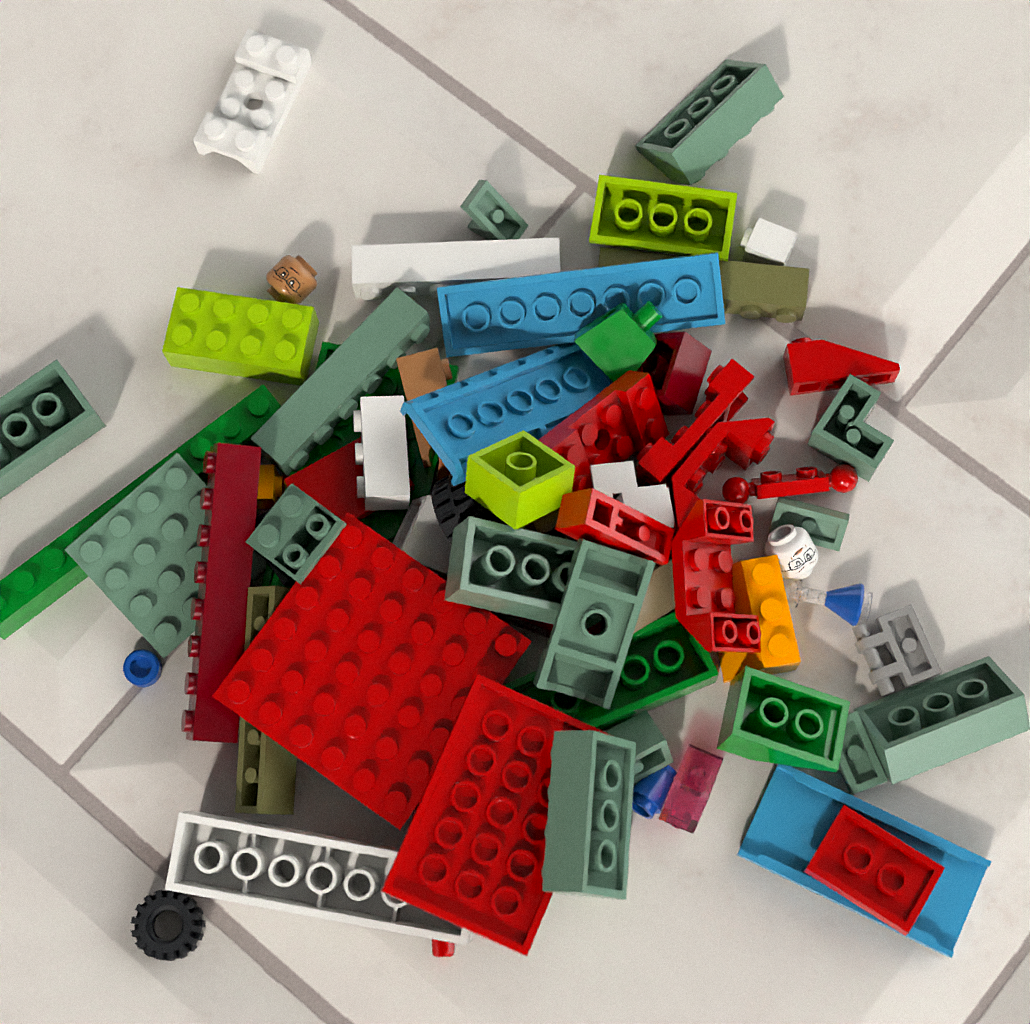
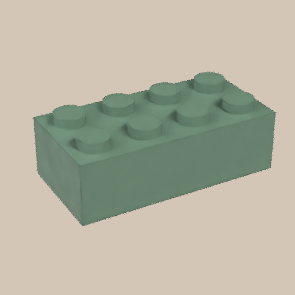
M57 359L0 398V499L106 427Z
M469 516L453 529L444 600L554 624L569 578L567 573L577 542L521 528L515 530L509 525ZM600 613L589 615L585 621V628L588 629L601 622L602 615Z

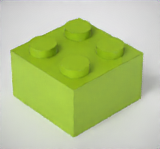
M522 430L467 457L465 493L516 530L560 508L563 494L572 492L575 465Z

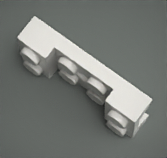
M247 29L234 56L237 64L213 113H206L193 142L199 154L206 155L214 151L237 159L250 171L259 175L311 67L312 61L309 50ZM253 99L263 101L259 109L249 110L246 108L247 103Z

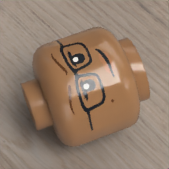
M299 254L295 258L286 255L267 273L266 279L271 285L267 292L278 302L287 301L288 303L299 305L317 287V281L314 277L318 273Z

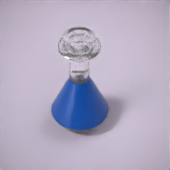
M799 579L798 582L791 581L787 601L788 603H793L795 608L798 607L800 601L823 605L850 625L856 626L859 620H868L873 593L864 591L862 583L823 591L803 587L802 579Z

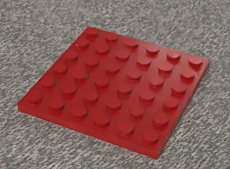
M347 512L342 518V521L347 524L346 527L342 529L339 536L301 584L297 581L212 697L401 830L421 801L475 676L479 674L502 685L532 641L487 609L444 600L447 581Z

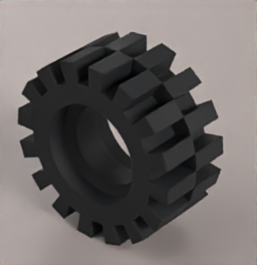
M170 890L155 891L154 895H147L143 898L145 902L142 905L138 904L135 908L138 913L136 917L132 916L131 923L134 924V930H131L132 937L137 939L135 944L138 949H142L148 957L165 961L182 959L188 956V952L194 951L198 947L196 945L198 940L202 941L204 934L201 931L202 927H205V920H202L201 915L204 913L197 906V902L187 896V894ZM173 910L182 919V929L177 937L165 941L157 936L154 927L155 921L162 912Z

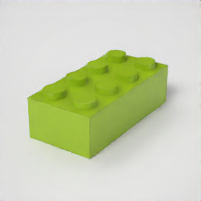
M177 287L162 352L171 367L302 386L308 379L319 320L312 306Z

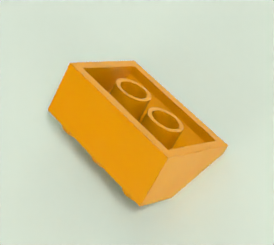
M771 555L734 563L732 574L735 614L759 615L761 653L717 652L723 682H731L745 666L771 675L795 671L801 663L778 556Z

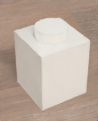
M758 218L754 229L748 227L742 238L740 247L745 248L742 261L785 266L794 248L797 232Z

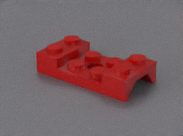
M731 359L725 367L718 365L707 379L709 386L704 392L706 400L695 413L697 418L689 428L684 425L678 430L671 440L674 445L661 437L654 445L649 442L640 451L636 458L639 462L635 468L637 471L636 478H639L638 484L641 486L646 482L651 486L666 484V487L670 488L672 476L717 422L730 421L746 404L749 398L744 394L743 390L752 382L755 376L734 359Z
M629 370L546 433L539 441L575 465L572 492L593 488L590 465L623 462L636 451L640 452L649 442L654 445L661 437L665 439L669 432L650 373ZM598 431H599V433H600V440H599V443L597 444V446L595 447V443H594V442H595L596 439H597Z

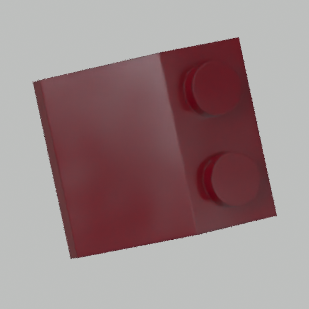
M685 331L654 334L657 339V345L637 371L650 373L663 415H692L712 350Z

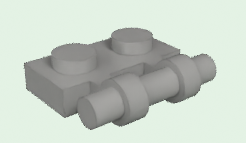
M912 605L877 617L875 621L880 631L877 634L870 635L866 623L852 628L857 639L855 643L859 654L864 655L871 671L868 676L872 685H877L882 697L895 692L890 680L891 677L899 675L904 687L907 688L942 673ZM885 644L894 662L887 666H884L877 647Z

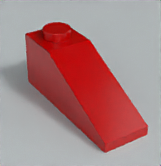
M806 337L795 339L790 344H787L783 355L790 396L840 390L850 374L870 386L894 383L900 372L899 363L826 340L812 341L811 338Z
M594 488L563 494L555 530L576 540L578 538L656 562L660 565L668 564L675 530Z

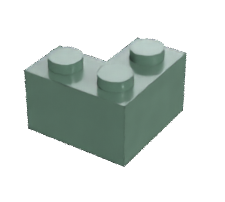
M850 374L814 428L807 445L840 465L846 464L853 467L859 477L869 482L894 442L892 438L865 423L874 409L881 392Z

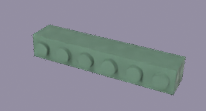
M396 287L250 438L254 446L262 447L261 454L286 476L293 470L298 471L308 461L309 453L318 444L323 445L330 439L334 432L333 428L342 419L346 420L353 415V410L357 409L360 397L376 391L382 382V377L388 370L398 367L396 358L406 356V352L414 343L420 344L427 337L431 327L429 313L401 289Z

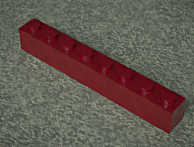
M216 443L204 455L203 472L208 473L207 488L203 487L201 491L200 509L205 510L204 524L199 525L197 532V545L202 546L201 561H196L194 568V583H199L198 598H193L191 604V620H196L195 635L189 636L187 650L188 657H193L192 672L186 673L184 684L185 695H190L188 710H183L181 719V730L186 732V739L191 741L238 742L240 716L212 696L244 653L248 587H250L253 558V547L247 544L246 541L255 530L262 447Z

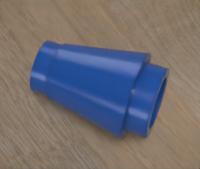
M668 765L640 780L633 787L632 810L647 819H652L655 814H660L674 777L677 774L675 769Z

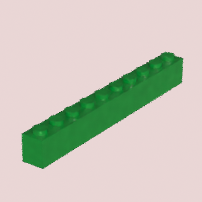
M264 384L0 580V637L3 640L8 638L89 577L64 549L173 455L178 453L207 486L208 473L203 472V461L205 452L210 451L212 445L227 443L254 446L250 438L281 407Z

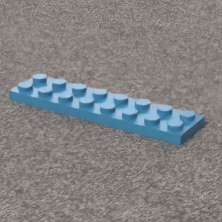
M718 252L437 287L446 357L572 343L577 331L620 303H624L633 313H636L645 303L650 301L663 316L649 329L652 333L726 324Z

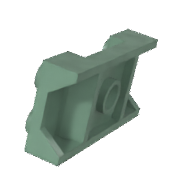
M578 538L567 573L569 578L547 647L543 649L533 680V684L536 687L557 691L610 709L656 562ZM593 613H600L605 619L604 629L598 634H589L585 628L587 617Z

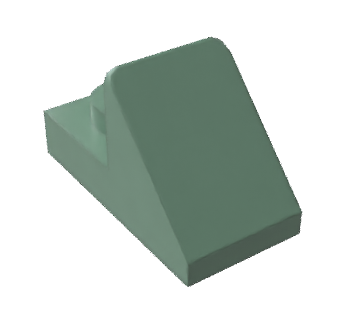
M478 180L460 206L472 219L467 227L486 240L519 239L529 226L487 180Z

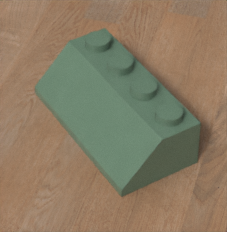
M725 60L635 145V148L671 181L692 185L699 182L715 162L723 159L728 154L729 149L739 139L746 137L751 132L752 127L762 117L769 115L784 96L766 64Z
M990 656L854 709V712L858 711L885 775L892 785L1030 730L1025 695Z
M594 730L554 731L551 748V779L548 787L549 806L547 825L545 827L546 846L545 860L542 867V891L564 895L626 900L636 742Z

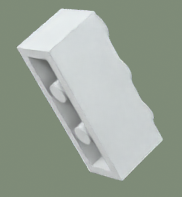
M404 396L360 397V410H353L354 432H361L362 442L355 443L356 465H363V476H357V498H364L365 510L409 509L410 486L405 415H402L400 412Z

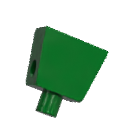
M650 301L645 303L636 313H633L624 303H620L577 331L574 342L614 382L629 370L637 371L657 345V339L649 329L663 316Z

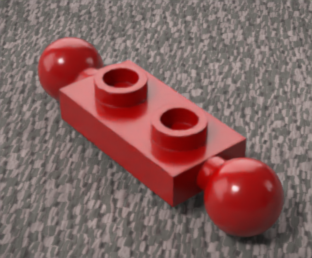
M846 464L837 465L830 473H824L822 470L818 471V468L814 466L800 467L796 469L795 474L782 475L781 471H765L760 473V478H752L751 482H747L741 477L729 478L723 484L722 495L726 502L743 504L752 496H755L757 499L827 492L830 491L829 487H832L837 492L847 493L856 487L858 475L853 467Z

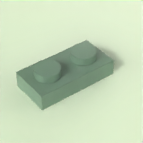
M778 497L769 533L780 526L790 524L794 527L804 528L814 545L840 551L850 514L786 497Z
M858 711L848 714L839 770L852 796L888 781Z

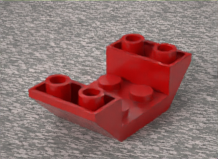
M768 417L717 422L672 476L669 493L675 520L673 539L696 501L700 500L697 494L704 485L702 480L708 472L714 474L721 467L726 457L745 471L753 462L759 465L771 449L768 446L774 439L771 432L775 421Z
M709 499L697 500L671 542L675 616L707 652L761 653L759 615L735 614V595L733 590L731 545L754 541V521L751 505Z

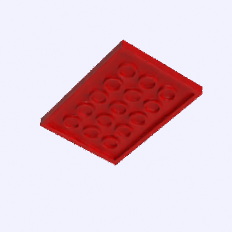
M477 674L381 892L518 954L528 956L553 895L551 892L542 891V867L545 860V827L548 819V787L551 779V748L554 731L594 730L605 734L608 733Z

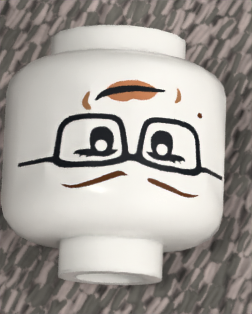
M790 524L773 530L768 536L764 550L766 556H778L782 578L784 579L793 578L794 580H801L812 573V568L816 565L819 556L808 532L804 528L794 527Z

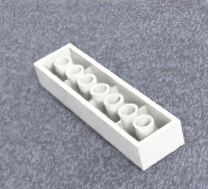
M193 810L179 812L165 890L468 945L473 939L472 932L381 892L399 847Z

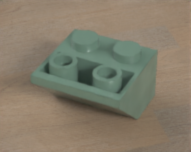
M291 483L247 539L246 543L301 584L347 524Z

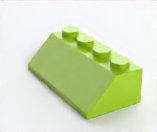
M599 175L589 243L683 256L718 252L720 261H728L738 193Z

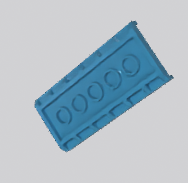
M575 342L564 343L403 402L400 412L402 415L408 414L452 474L451 483L455 486L466 481L467 457L522 430L539 440L612 384L613 381Z
M777 764L737 856L904 936L804 872L838 812L845 805L945 867L913 927L905 937L948 958H952L954 947L984 874L992 861L791 766Z

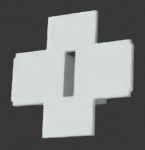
M633 461L589 466L594 489L612 498L613 494H620L616 498L617 501L671 528L674 527L673 509L669 488L666 487V484L638 487Z

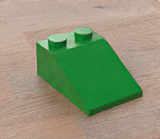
M745 666L730 682L717 749L754 761L837 772L839 770L850 701Z

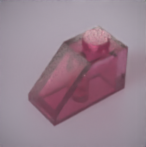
M689 744L658 819L669 823L675 828L694 834L724 758Z

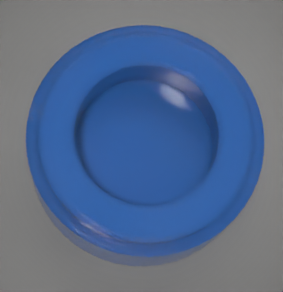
M140 649L133 651L127 656L123 664V672L126 679L133 685L149 687L160 678L162 664L154 653L149 650Z

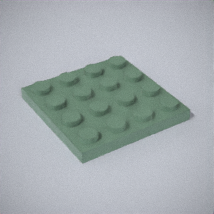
M178 453L173 455L64 549L163 658L195 631L196 620H191V604L193 598H198L199 583H194V568L196 561H201L202 546L197 545V532L199 525L204 524L205 510L200 509V496L202 488H207V486ZM254 548L251 581L264 571L267 565L263 556Z

